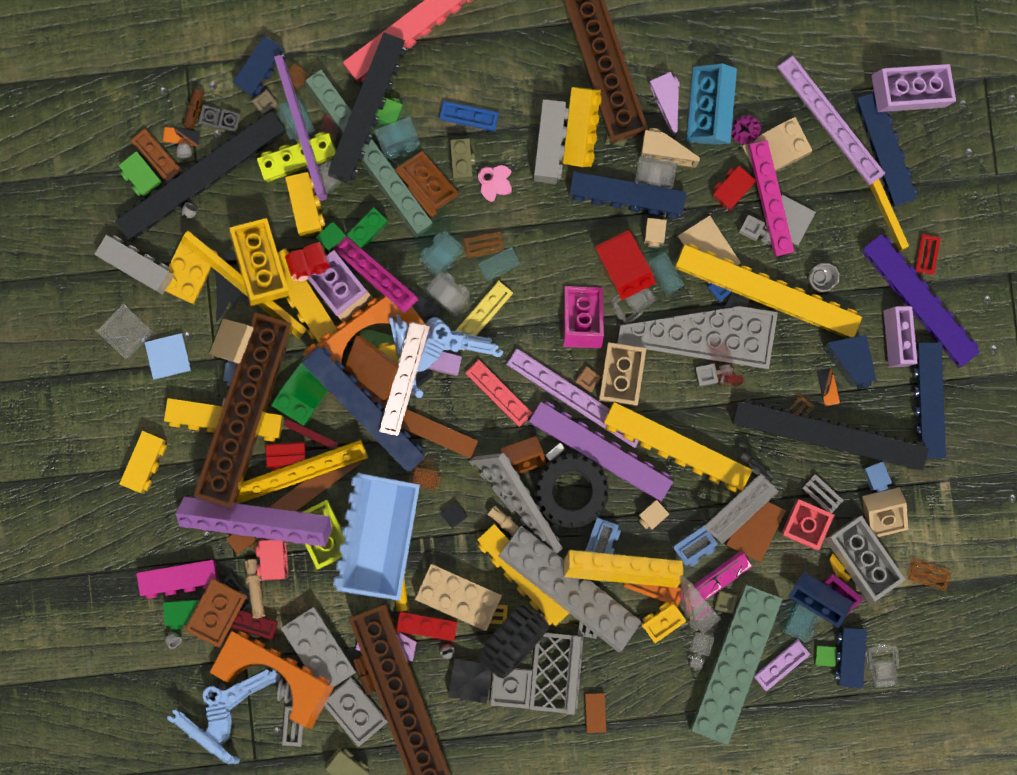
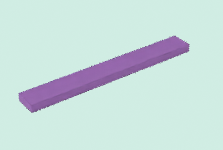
M281 55L275 56V62L316 195L320 201L326 200L328 197L286 61Z

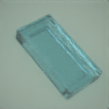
M512 247L478 264L486 282L521 265Z

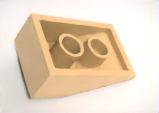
M796 117L758 136L754 142L749 143L753 144L768 140L775 172L810 155L813 151ZM749 144L742 145V148L750 164L752 165L748 149Z
M650 128L649 131L645 130L640 160L692 168L697 167L700 157L667 134L661 133L659 129Z

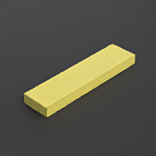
M498 281L456 331L477 336L512 296L513 292Z

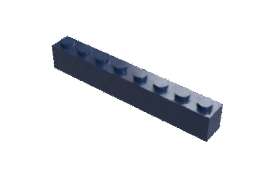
M318 345L314 347L301 360L302 364L387 452L410 473L425 458L422 454L424 449L417 442L413 444L409 440L411 436L404 429L399 431L398 436L379 432L385 409L378 402L374 404L369 399L372 395L365 388L361 390L356 385L358 381L351 374L347 376L343 372L345 367L338 360L334 362L330 358L332 354L324 346L322 348Z

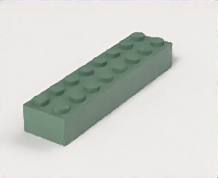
M743 585L690 726L692 732L726 745L729 744L783 600L782 598L751 586Z

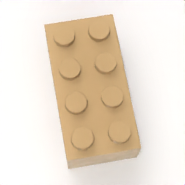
M431 564L415 600L487 631L502 595Z

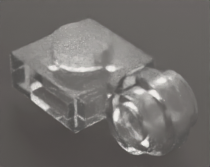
M695 632L690 651L697 653V655L691 658L689 667L692 670L702 669L704 659L701 658V655H710L714 637Z

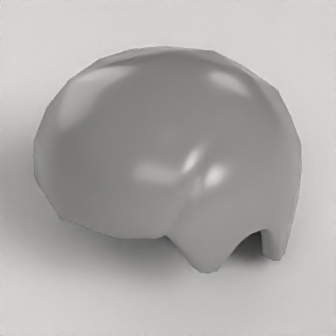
M820 263L811 269L808 280L813 289L819 292H827L839 283L840 273L832 264Z

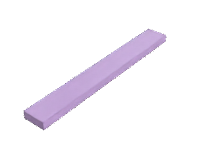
M791 56L777 66L780 73L866 183L870 186L884 176L885 172L794 56Z
M519 349L515 350L507 362V366L605 429L606 425L602 423L609 411L608 407ZM616 431V433H612L613 435L620 438L633 448H635L639 442L635 439L633 440V442H631L623 438V434L618 431Z

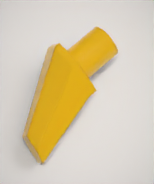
M832 554L829 561L834 575L847 583L851 576L844 572L846 568Z

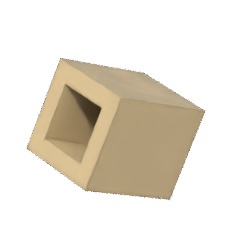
M647 218L644 243L648 244V247L659 248L660 245L664 244L667 220Z
M655 500L638 515L641 518L639 522L645 529L649 527L653 530L669 513Z

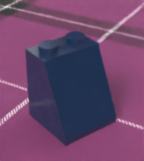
M867 335L833 341L823 346L824 351L851 387L857 386V389L872 386L871 382L876 381Z

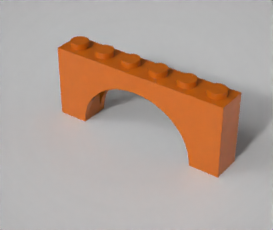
M382 295L378 299L376 297L371 299L365 309L355 311L349 321L346 322L344 320L336 326L337 330L333 333L328 332L324 334L318 344L315 345L313 343L308 346L303 356L305 357L317 345L320 348L324 346L332 354L330 358L334 362L338 360L342 364V355L347 343L361 329L377 323L390 324L388 317L391 316L393 321H396L397 314L401 317V322L404 321L407 324L406 332L410 320L420 323L424 322L412 306L403 313L389 299Z
M231 631L210 673L225 682L233 683L241 672L253 666L267 665L276 669L285 677L292 690L293 709L289 718L305 728L312 729L334 686L328 684L330 680L321 675L319 677L314 676L313 670L305 666L303 668L298 667V662L289 657L287 659L282 658L281 652L273 648L268 650L265 648V643L257 639L252 641L249 639L250 635L243 631H239V633Z

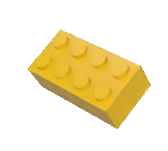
M267 218L230 227V238L250 306L287 297L288 287Z

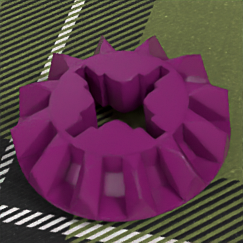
M742 115L740 118L735 119L732 125L731 136L739 144L752 143L760 135V123L751 115ZM741 125L745 127L748 126L750 133L746 131L742 132Z

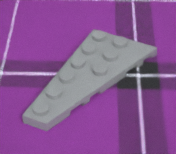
M504 453L476 456L468 461L472 466L476 464L482 471L480 476L493 484V491L511 512L514 510L521 517L519 521L523 526L526 525L533 531L532 535L555 553L563 549L558 537L550 529L549 522L542 516L539 506L532 500L529 490L524 487L519 474L514 471L509 458Z

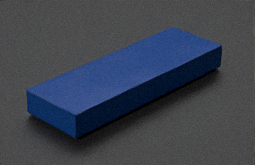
M443 101L439 120L495 132L499 112Z

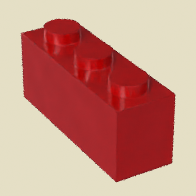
M400 612L397 632L454 641L458 621Z

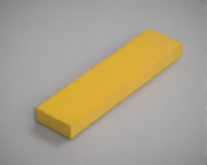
M878 179L870 185V188L900 252L909 245Z

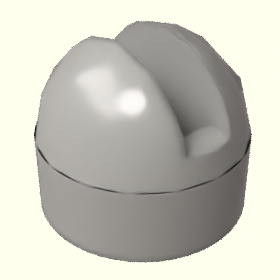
M181 143L177 146L176 153L178 158L192 156V150L188 144Z
M185 202L181 209L182 216L186 215V219L193 218L198 212L197 207L189 202Z
M174 631L168 632V636H165V643L170 649L176 648L182 642V638Z
M444 644L440 648V655L444 659H451L455 655L454 646ZM452 649L453 652L443 655V651Z

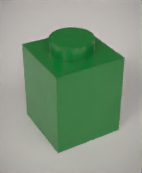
M332 222L316 238L323 245L325 251L327 250L331 253L346 238V235Z

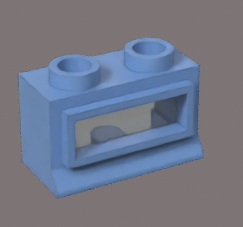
M596 518L585 552L613 554L614 548H611L613 541H618L621 530H618L619 525Z
M705 525L678 544L672 546L680 560L683 561L684 566L690 565L692 567L700 562V556L703 554L708 556L716 551L715 546L718 544L713 536L706 531Z

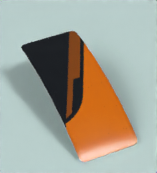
M165 127L163 142L186 143L197 147L200 132Z
M832 369L818 371L817 374L825 406L839 404L840 401Z

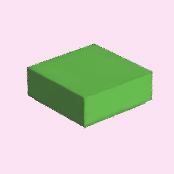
M816 646L815 665L835 667L836 647Z

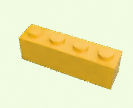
M572 87L563 164L592 167L595 158L593 151L597 140L596 126L599 122L598 109L601 104V90Z

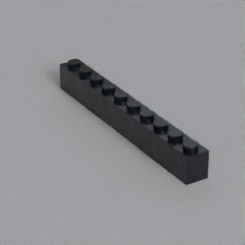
M273 112L263 113L258 117L259 120L257 122L247 124L242 129L243 132L230 136L227 139L228 142L223 146H216L212 149L210 155L200 157L196 161V165L183 169L180 172V176L166 181L165 186L160 190L155 189L149 194V198L136 202L133 205L134 208L129 212L124 211L119 214L115 222L126 238L133 242L180 209L185 202H189L285 135V129Z
M743 399V402H738L733 423L735 426L919 471L924 470L929 450L928 447H924L925 443L914 441L913 444L907 443L905 438L895 436L894 439L887 438L885 433L876 431L875 434L867 433L868 429L856 427V430L848 428V424L838 422L837 425L830 424V420L819 418L817 421L811 419V415L800 413L797 416L793 415L791 410L783 408L780 411L773 410L771 405L762 404V407L754 405V401Z

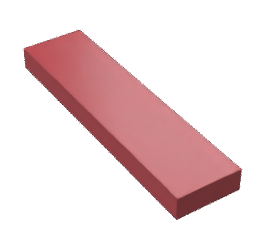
M477 360L465 372L518 427L533 414L480 360Z

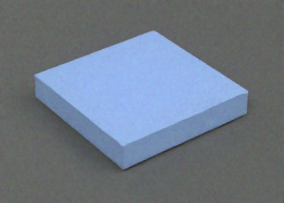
M182 333L145 342L154 380L191 371Z

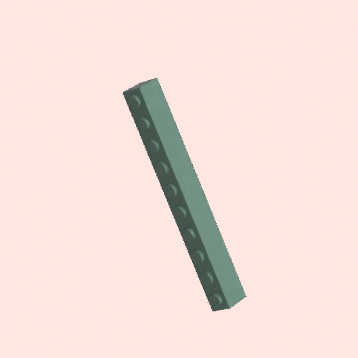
M320 70L305 80L306 88L342 136L352 111L323 71ZM371 139L370 144L364 147L363 151L366 154L362 165L417 238L432 228L433 223Z

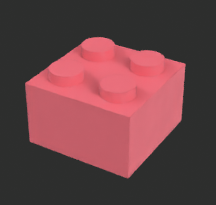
M797 499L794 502L781 535L811 549L819 550L834 514Z
M280 540L259 541V545H256V555L260 557V565H257L258 576H261V580L289 578L287 542Z

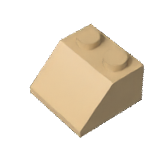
M900 487L862 496L866 523L876 537L908 530L907 503Z

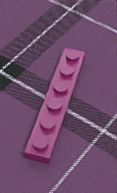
M768 140L749 144L748 149L774 257L793 253V243Z
M348 237L333 249L346 263L403 313L418 300L410 290Z

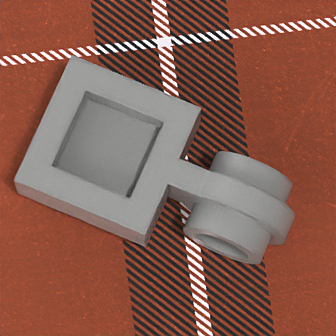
M748 215L739 233L754 241H757L760 235L764 243L771 245L768 229L766 231L762 230L765 223Z
M715 363L696 367L699 386L719 383L717 375H721V378L732 377L734 370L730 364L720 366L718 371H716Z

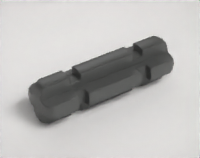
M743 453L740 456V463L747 465L757 476L762 474L769 481L771 480L773 474L770 471H766L757 461L750 459L748 454Z

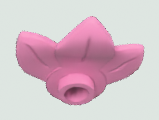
M502 165L495 168H482L478 173V180L482 184V195L488 201L493 202L497 194H510L512 189L506 178L509 177L512 171ZM490 174L491 179L486 180L484 175Z

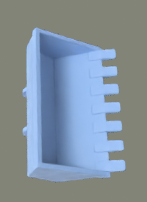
M357 473V477H353L352 485L355 486L354 494L351 493L349 502L352 503L351 511L347 510L346 515L349 523L348 527H344L343 532L346 540L345 544H341L340 549L343 557L342 561H338L337 566L340 574L339 578H335L334 586L337 587V591L400 600L420 485Z

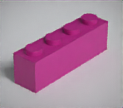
M216 560L136 573L140 596H146V599L158 597L157 593L165 592V596L177 594L176 590L184 589V592L196 591L195 587L202 585L203 589H207L212 578L219 581Z

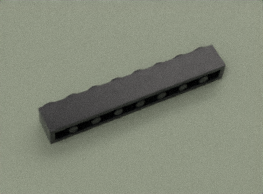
M383 32L329 167V177L349 185L351 180L356 179L359 169H356L359 162H363L366 154L363 151L364 147L371 142L373 134H370L372 127L376 128L380 118L377 116L378 112L384 109L386 104L384 97L386 92L390 93L393 82H391L393 75L397 76L400 69L399 59L400 57L404 58L406 54L405 40Z

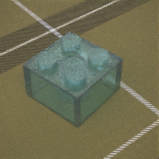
M411 117L374 130L385 158H396L400 155V152L405 150L411 152L420 145Z
M446 231L442 234L439 232L432 240L433 245L430 248L426 247L420 254L421 265L437 279L443 275L463 252V246Z

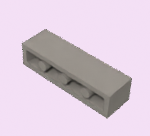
M106 235L94 255L163 295L174 277L169 272L171 268L163 263H160V265L155 264L154 258L146 253L144 256L138 254L139 249L130 244L126 247L123 245L124 241L114 235L111 238Z

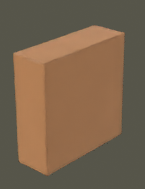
M586 366L575 382L591 393L602 377Z

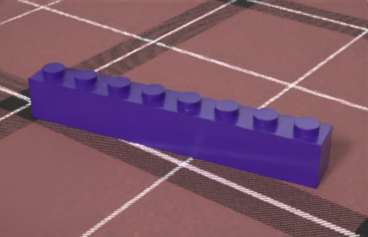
M879 235L863 248L861 252L907 307L912 306L914 316L937 343L942 342V349L958 368L963 367L980 353L977 349L979 346L973 339H969L965 335L966 330L960 324L957 325L954 322L952 313L947 309L944 310L940 305L942 303L941 300L929 292L927 283L919 280L916 276V270L903 261L905 258L901 252L893 249L891 240L887 236Z

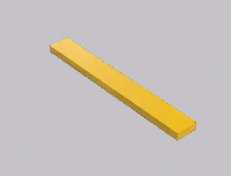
M187 231L183 235L181 242L247 296L242 275L191 232ZM273 300L257 304L273 318L292 323V334L298 339L306 332L307 329Z
M359 440L243 482L236 504L367 459L368 453L362 441Z

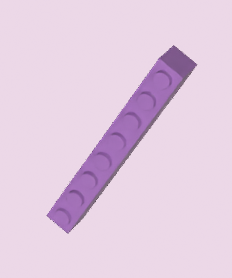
M546 401L545 404L542 402L539 404L529 421L530 424L581 455L592 459L596 464L659 502L663 500L673 483L670 480V475L663 471L658 473L653 470L655 466L647 461H644V463L638 461V456L630 451L627 453L620 450L622 446L613 441L608 443L604 440L605 436L595 431L593 434L588 431L589 427L580 421L575 423L571 420L572 416L564 411L561 414L555 411L556 407Z
M183 497L176 511L180 527L325 547L332 532L330 516L236 504L234 510L197 500L196 498Z

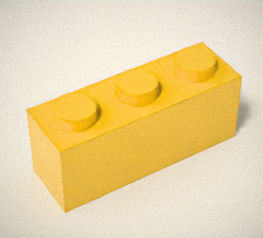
M142 431L120 481V485L142 494L148 491L152 483L150 480L152 473L157 472L160 464L158 459L160 455H164L167 449V445H165L166 440Z

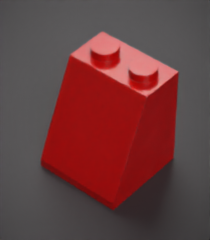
M629 230L595 246L603 271L621 301L656 284L652 271Z

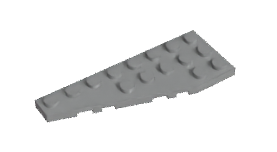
M738 306L621 325L617 344L769 369L778 312Z

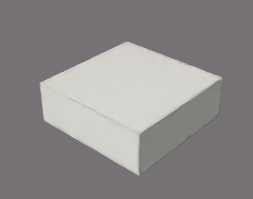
M559 443L545 457L549 461L555 459L564 451V447Z

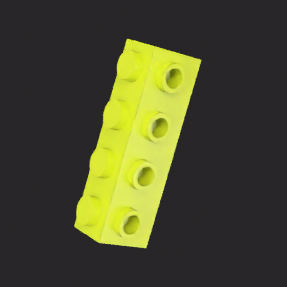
M325 132L314 135L315 138L311 139L310 142L317 164L332 160L336 152L332 136ZM300 140L297 141V145L291 147L290 145H284L277 152L272 153V151L262 153L260 158H257L266 182L308 168Z

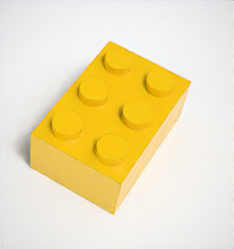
M305 172L285 177L299 235L301 238L319 235L323 228H326V223L322 213H319L322 206L320 199L315 195L314 185L309 173Z

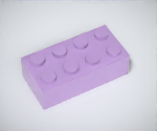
M950 64L882 68L872 74L878 112L944 108L956 102Z

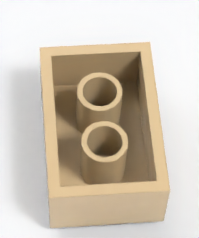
M608 342L599 401L615 402L620 405L633 407L638 406L646 348Z

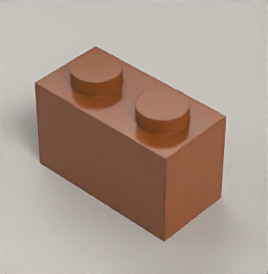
M537 436L501 448V452L509 458L511 466L518 474L547 464Z

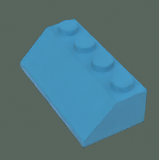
M723 63L693 67L687 142L714 145L729 144L731 142L737 68Z

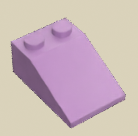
M333 250L327 255L330 268L323 274H312L308 277V280L338 316L366 294L367 291Z

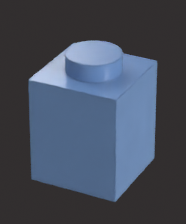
M879 462L862 469L870 490H877L878 493L888 489L887 485L892 483L884 462Z

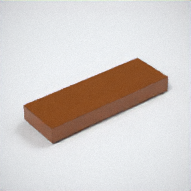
M145 128L130 140L165 181L171 178L175 179L182 171Z

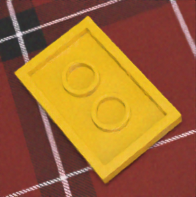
M180 242L169 265V268H171L169 272L174 277L165 292L195 304L212 267L185 244Z

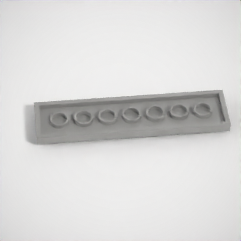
M522 526L518 528L498 555V557L618 652L624 649L641 624L638 618L589 579L564 577V559Z

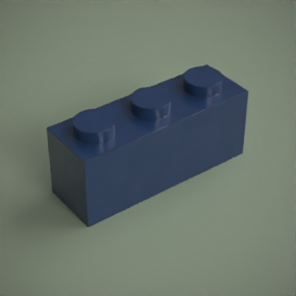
M264 35L234 79V86L253 99L256 95L259 96L264 89L263 84L266 80H270L275 72L273 70L276 66L274 57L281 55L285 58L284 48Z
M803 572L788 596L837 628L840 627L854 602L806 572Z
M841 627V631L837 632V643H840L839 651H836V662L839 663L838 670H835L834 681L837 682L838 686L863 688L866 629Z

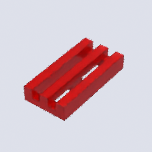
M921 235L915 265L917 273L934 275L940 237ZM925 239H928V241H927V247H926V252H925V258H924V264H923V269H922V268H920V266H921V260H922V255H923L924 243H925ZM933 240L935 241V245L931 262V268L930 270H928L927 266L929 261L931 244Z

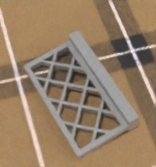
M760 474L704 528L723 544L779 491L766 477Z
M545 633L543 637H548L553 644L546 650L540 645V641L535 646L530 710L575 715L578 710L584 636ZM562 639H570V648L563 652L557 643ZM553 646H556L561 655L553 661L547 652ZM545 654L551 664L543 670L538 662L539 658ZM564 656L568 661V667L562 672L556 662ZM552 665L560 673L553 680L545 672ZM543 674L549 683L541 689L537 684V678ZM563 676L567 684L560 691L554 681ZM552 684L558 694L550 700L544 693V690ZM541 693L548 702L544 706H535V698ZM559 695L565 700L564 709L557 708L552 702Z

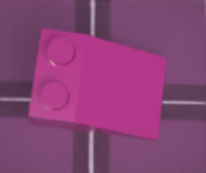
M565 286L563 347L602 348L604 338L603 288Z

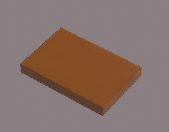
M423 151L399 165L395 170L432 213L459 194Z
M356 336L344 370L384 400L388 399L400 366L362 336Z
M767 502L729 538L726 546L738 552L742 551L746 556L761 562L786 510Z
M212 578L185 631L220 648L247 596Z

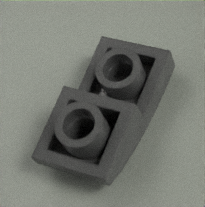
M202 105L198 124L236 133L241 114Z

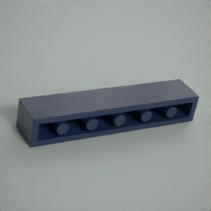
M875 93L857 98L855 104L874 159L885 172L881 179L891 207L895 208L913 202L917 199V189L910 181L911 172L909 167L905 166V155L903 150L899 149L897 143L899 138L897 132L892 129L891 124H893L890 113L877 111Z
M573 172L569 197L573 198L572 200L576 202L588 200L593 205L602 206L605 203L610 204V207L615 209L627 207L632 212L644 210L648 211L647 214L659 216V213L667 214V218L678 219V217L683 215L686 192Z
M942 342L916 344L917 364L916 367H913V377L916 378L917 386H914V397H917V405H915L914 412L915 417H918L915 433L916 436H919V442L925 443L924 447L929 448L926 459L946 458Z

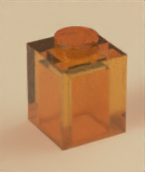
M415 467L412 484H418L422 489L435 491L436 487H440L441 476H438L439 472Z

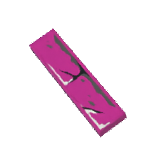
M740 551L679 596L688 610L692 611L749 570L752 565L745 554Z

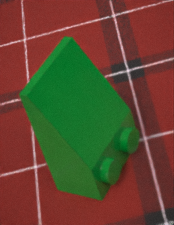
M301 362L271 406L306 427L327 395L328 390Z

